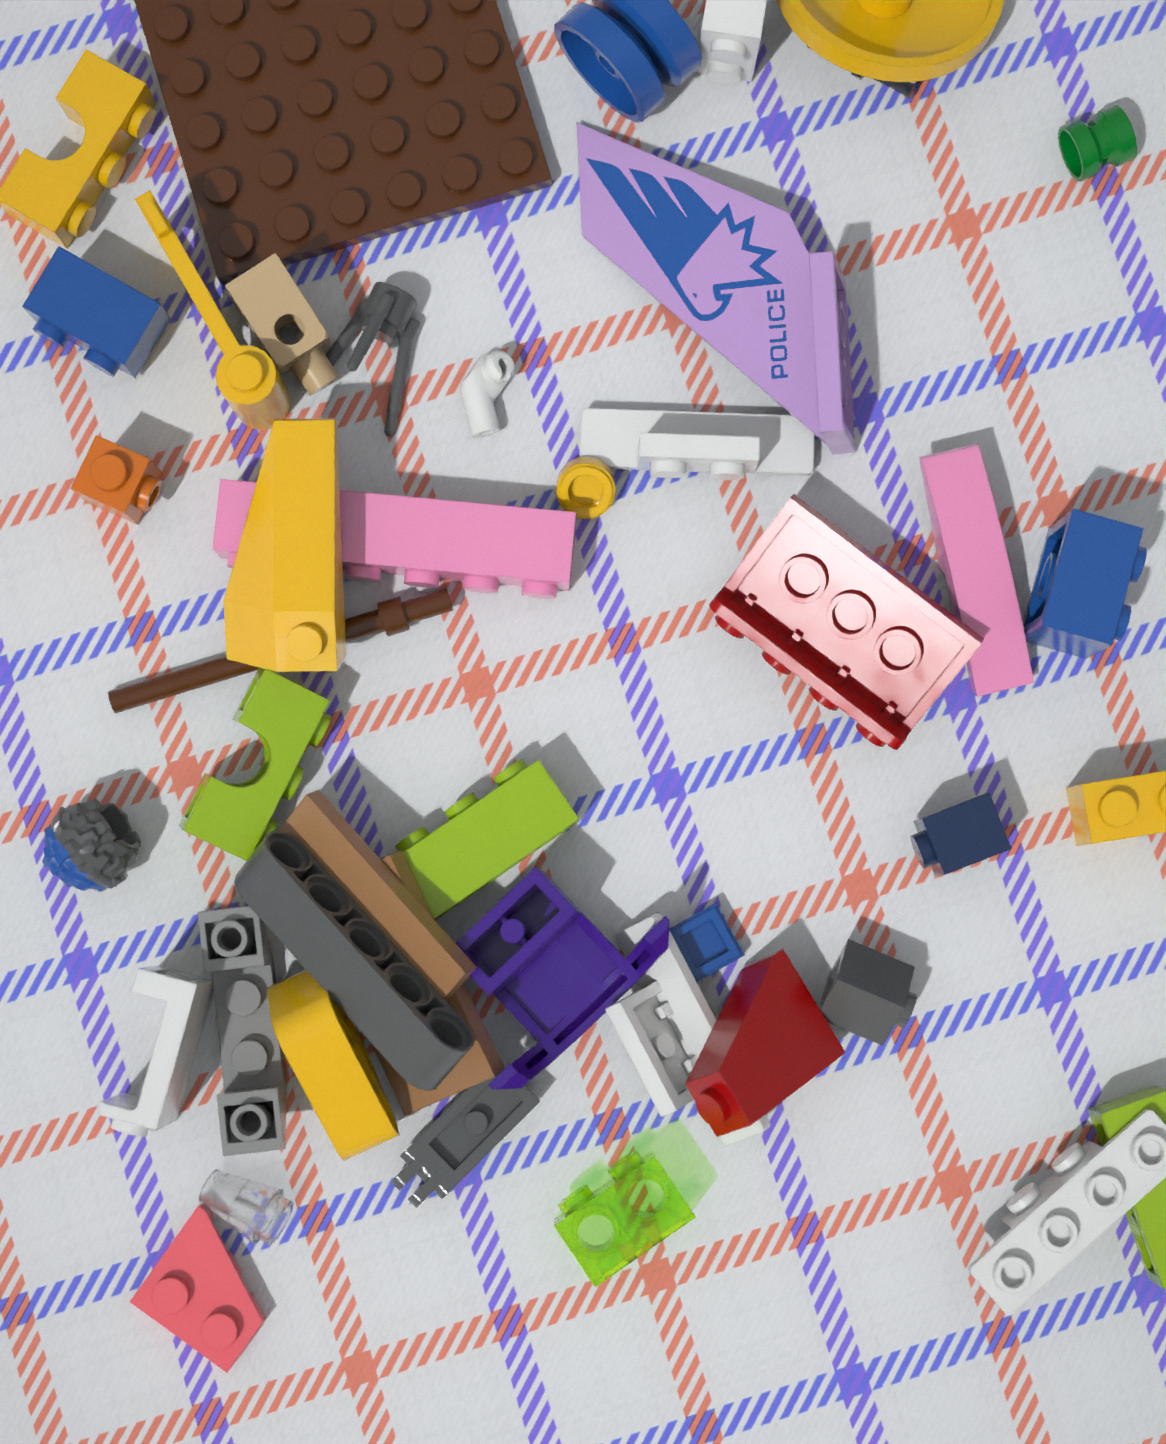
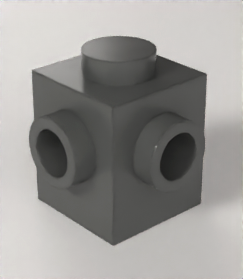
M848 939L827 977L819 1009L828 1023L883 1046L894 1026L898 1025L904 1028L912 1015L917 1001V994L910 992L909 989L915 967Z

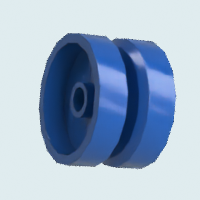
M592 0L593 5L584 2L575 4L554 24V34L561 50L587 85L607 105L635 123L643 122L664 102L665 92L663 84L670 87L681 86L701 66L702 54L697 40L686 22L668 0Z

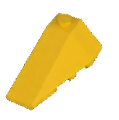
M336 418L275 419L273 422L223 601L226 656L228 660L275 672L338 671L346 657Z

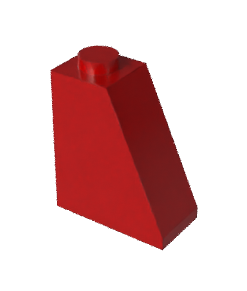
M784 949L756 960L741 969L685 1083L695 1100L699 1115L710 1125L716 1137L752 1125L846 1053Z

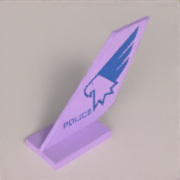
M577 123L582 236L822 440L832 454L856 453L846 280L834 252L808 253L789 212Z

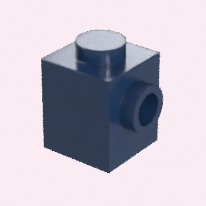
M990 793L979 795L913 821L918 832L910 836L914 852L922 868L925 869L931 866L935 876L949 874L1012 849Z

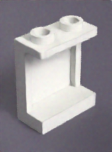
M162 966L137 968L130 993L164 1001L166 1005L140 1097L121 1093L100 1102L97 1114L112 1118V1129L134 1136L147 1137L148 1130L158 1131V1129L178 1120L214 991L213 980Z

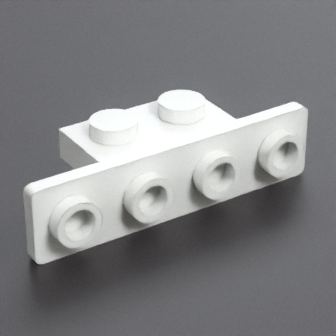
M584 408L581 411L579 457L597 458L610 469L650 470L651 476L660 478L684 477L686 472H709L710 478L719 480H739L745 478V474L808 476L814 469V434L792 415Z
M656 913L617 933L616 939L625 957L635 949L643 939V936L663 918L661 914ZM670 930L668 949L638 981L642 988L605 1009L661 1117L679 1110L694 1100L685 1083L716 1022V1018ZM765 1114L752 1125L719 1137L725 1146H730L764 1132L770 1127V1122Z
M1144 1109L1103 1147L1090 1141L1083 1147L1078 1142L1069 1146L1052 1162L1051 1166L1055 1170L1054 1173L1038 1187L1034 1182L1027 1184L1008 1201L1006 1206L1010 1212L1001 1221L1009 1230L968 1267L969 1273L1005 1314L1012 1315L1166 1177V1125L1154 1111Z

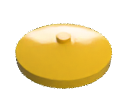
M776 0L783 17L791 29L810 49L822 58L849 72L867 78L890 82H916L934 79L952 73L966 65L977 56L989 41L1004 4V0Z

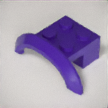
M535 867L456 942V945L477 967L470 975L472 979L488 996H496L537 1041L526 1053L509 1064L488 1086L492 1090L521 1089L566 1051L606 1013L605 1009L623 997L666 952L669 944L670 920L664 916L643 936L641 942L625 958L543 870Z

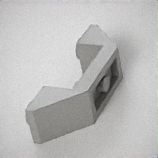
M250 906L198 912L204 973L212 972L224 1092L217 1094L223 1156L285 1149L287 1080L284 1052L275 1035L270 1017L267 987L276 984V977L264 922Z

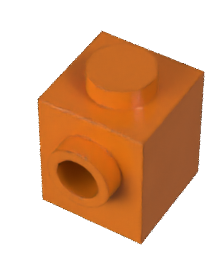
M96 435L71 486V490L85 502L138 525L144 512H149L159 496L162 486L160 477L163 472L151 459Z

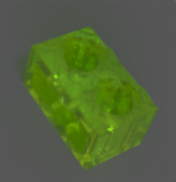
M637 1150L630 1152L607 1169L612 1177L609 1181L593 1192L585 1184L557 1204L562 1213L554 1218V1227L594 1287L603 1283L696 1218L692 1207L653 1150L641 1157ZM641 1180L654 1181L663 1190L661 1202L652 1210L642 1211L636 1209L628 1200L630 1189ZM601 1215L612 1223L614 1229L608 1241L600 1245H591L581 1238L578 1229L581 1222L588 1216Z

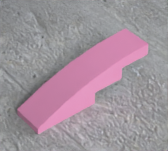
M975 443L919 457L939 569L946 576L952 614L984 638L981 646L966 663L971 691L978 697L1034 683L1010 562L979 445Z

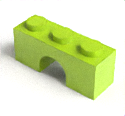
M258 668L232 720L253 730L260 738L264 748V760L260 770L251 779L241 783H227L205 773L178 826L183 831L247 861L264 837L271 831L276 830L278 822L271 819V816L281 797L289 801L298 788L305 770L298 766V763L307 745L316 747L323 738L331 720V715L324 712L330 700L271 670Z

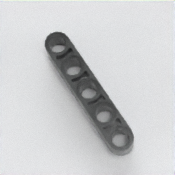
M271 831L268 833L236 874L234 880L236 890L324 990H327L334 1002L400 1076L410 1085L420 1090H435L473 1046L474 1037L471 1029L300 840L282 831Z

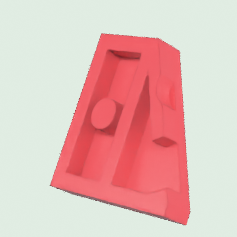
M201 1203L130 1300V1303L228 1373L266 1318L254 1294L248 1291L241 1277L242 1271L232 1251L228 1252L212 1221L214 1216L211 1210Z

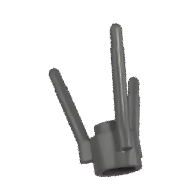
M376 282L368 299H361L354 316L325 355L331 365L334 366L359 330L362 329L363 333L347 362L348 370L354 372L358 369L364 356H366L374 339L384 343H393L396 336L400 337L384 427L385 435L391 437L396 432L412 342L420 322L411 317L417 305V301L412 295L394 285Z

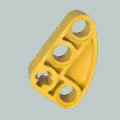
M307 970L267 987L270 1017L275 1035L340 1158L345 1161L399 1136L400 1133L395 1117L356 1025L329 996L327 990H324Z

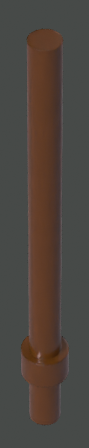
M447 588L403 602L400 596L377 603L378 609L345 619L346 643L386 632L387 637L410 630L409 624L453 611ZM225 655L108 691V697L111 707L116 714L254 672L259 667L228 660Z

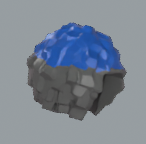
M96 799L84 803L79 802L66 808L60 807L50 826L44 830L46 837L44 839L45 856L42 862L50 870L51 874L58 876L67 887H75L82 891L94 889L101 892L108 888L112 889L127 879V871L136 864V856L141 847V840L136 831L131 832L132 828L128 822L127 814L118 809L115 804L101 805Z

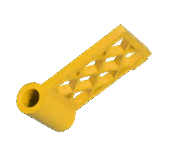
M149 190L136 197V203L224 354L216 367V382L220 392L244 425L256 430L272 428L275 419L286 418L291 402L288 388L273 360L265 351L255 346L239 345L152 192Z

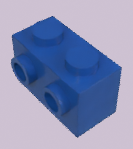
M60 246L56 249L22 305L27 313L36 321L33 330L37 334L61 348H64L69 340L85 349L87 352L83 359L112 377L120 369L136 378L171 320L160 303Z

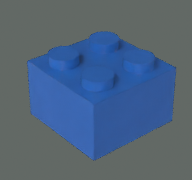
M1071 509L1048 528L1023 620L1026 642L1087 659L1112 646L1114 639L1122 640L1131 616V606L1124 604L1130 581L1134 583L1138 581L1147 555V549L1139 546L1144 528L1077 509Z

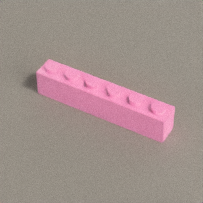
M220 479L213 550L221 559H228L227 567L233 568L257 482ZM339 490L343 570H346V579L360 582H380L381 574L403 575L404 584L424 588L439 587L440 579L463 581V590L478 593H497L498 584L522 587L521 595L541 599L557 598V590L570 591L576 512Z

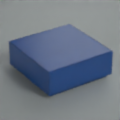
M716 903L669 928L696 982L745 956Z

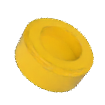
M579 457L571 460L561 469L557 479L556 492L558 501L565 511L576 512L577 518L591 519L604 514L612 505L615 497V478L611 469L604 462L593 457Z

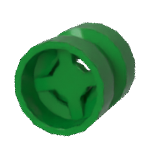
M1118 105L1098 111L1094 120L1089 121L1088 124L1081 120H1076L1061 126L1058 130V142L1062 158L1071 176L1076 181L1081 182L1096 176L1102 165L1111 164L1118 167L1133 161L1137 157V142L1133 127L1124 110Z

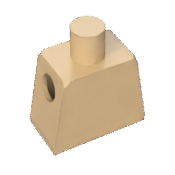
M276 253L225 285L230 299L265 352L273 360L281 376L293 369L310 396L320 392L339 378V375L322 351L330 345L329 335ZM295 325L303 336L297 343L285 344L279 332L286 326Z

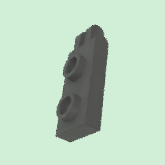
M497 1076L466 1089L400 1155L408 1165L391 1183L398 1190H401L417 1174L424 1183L408 1198L416 1208L433 1191L443 1199L540 1102V1099L526 1085L521 1089L492 1090L488 1084Z

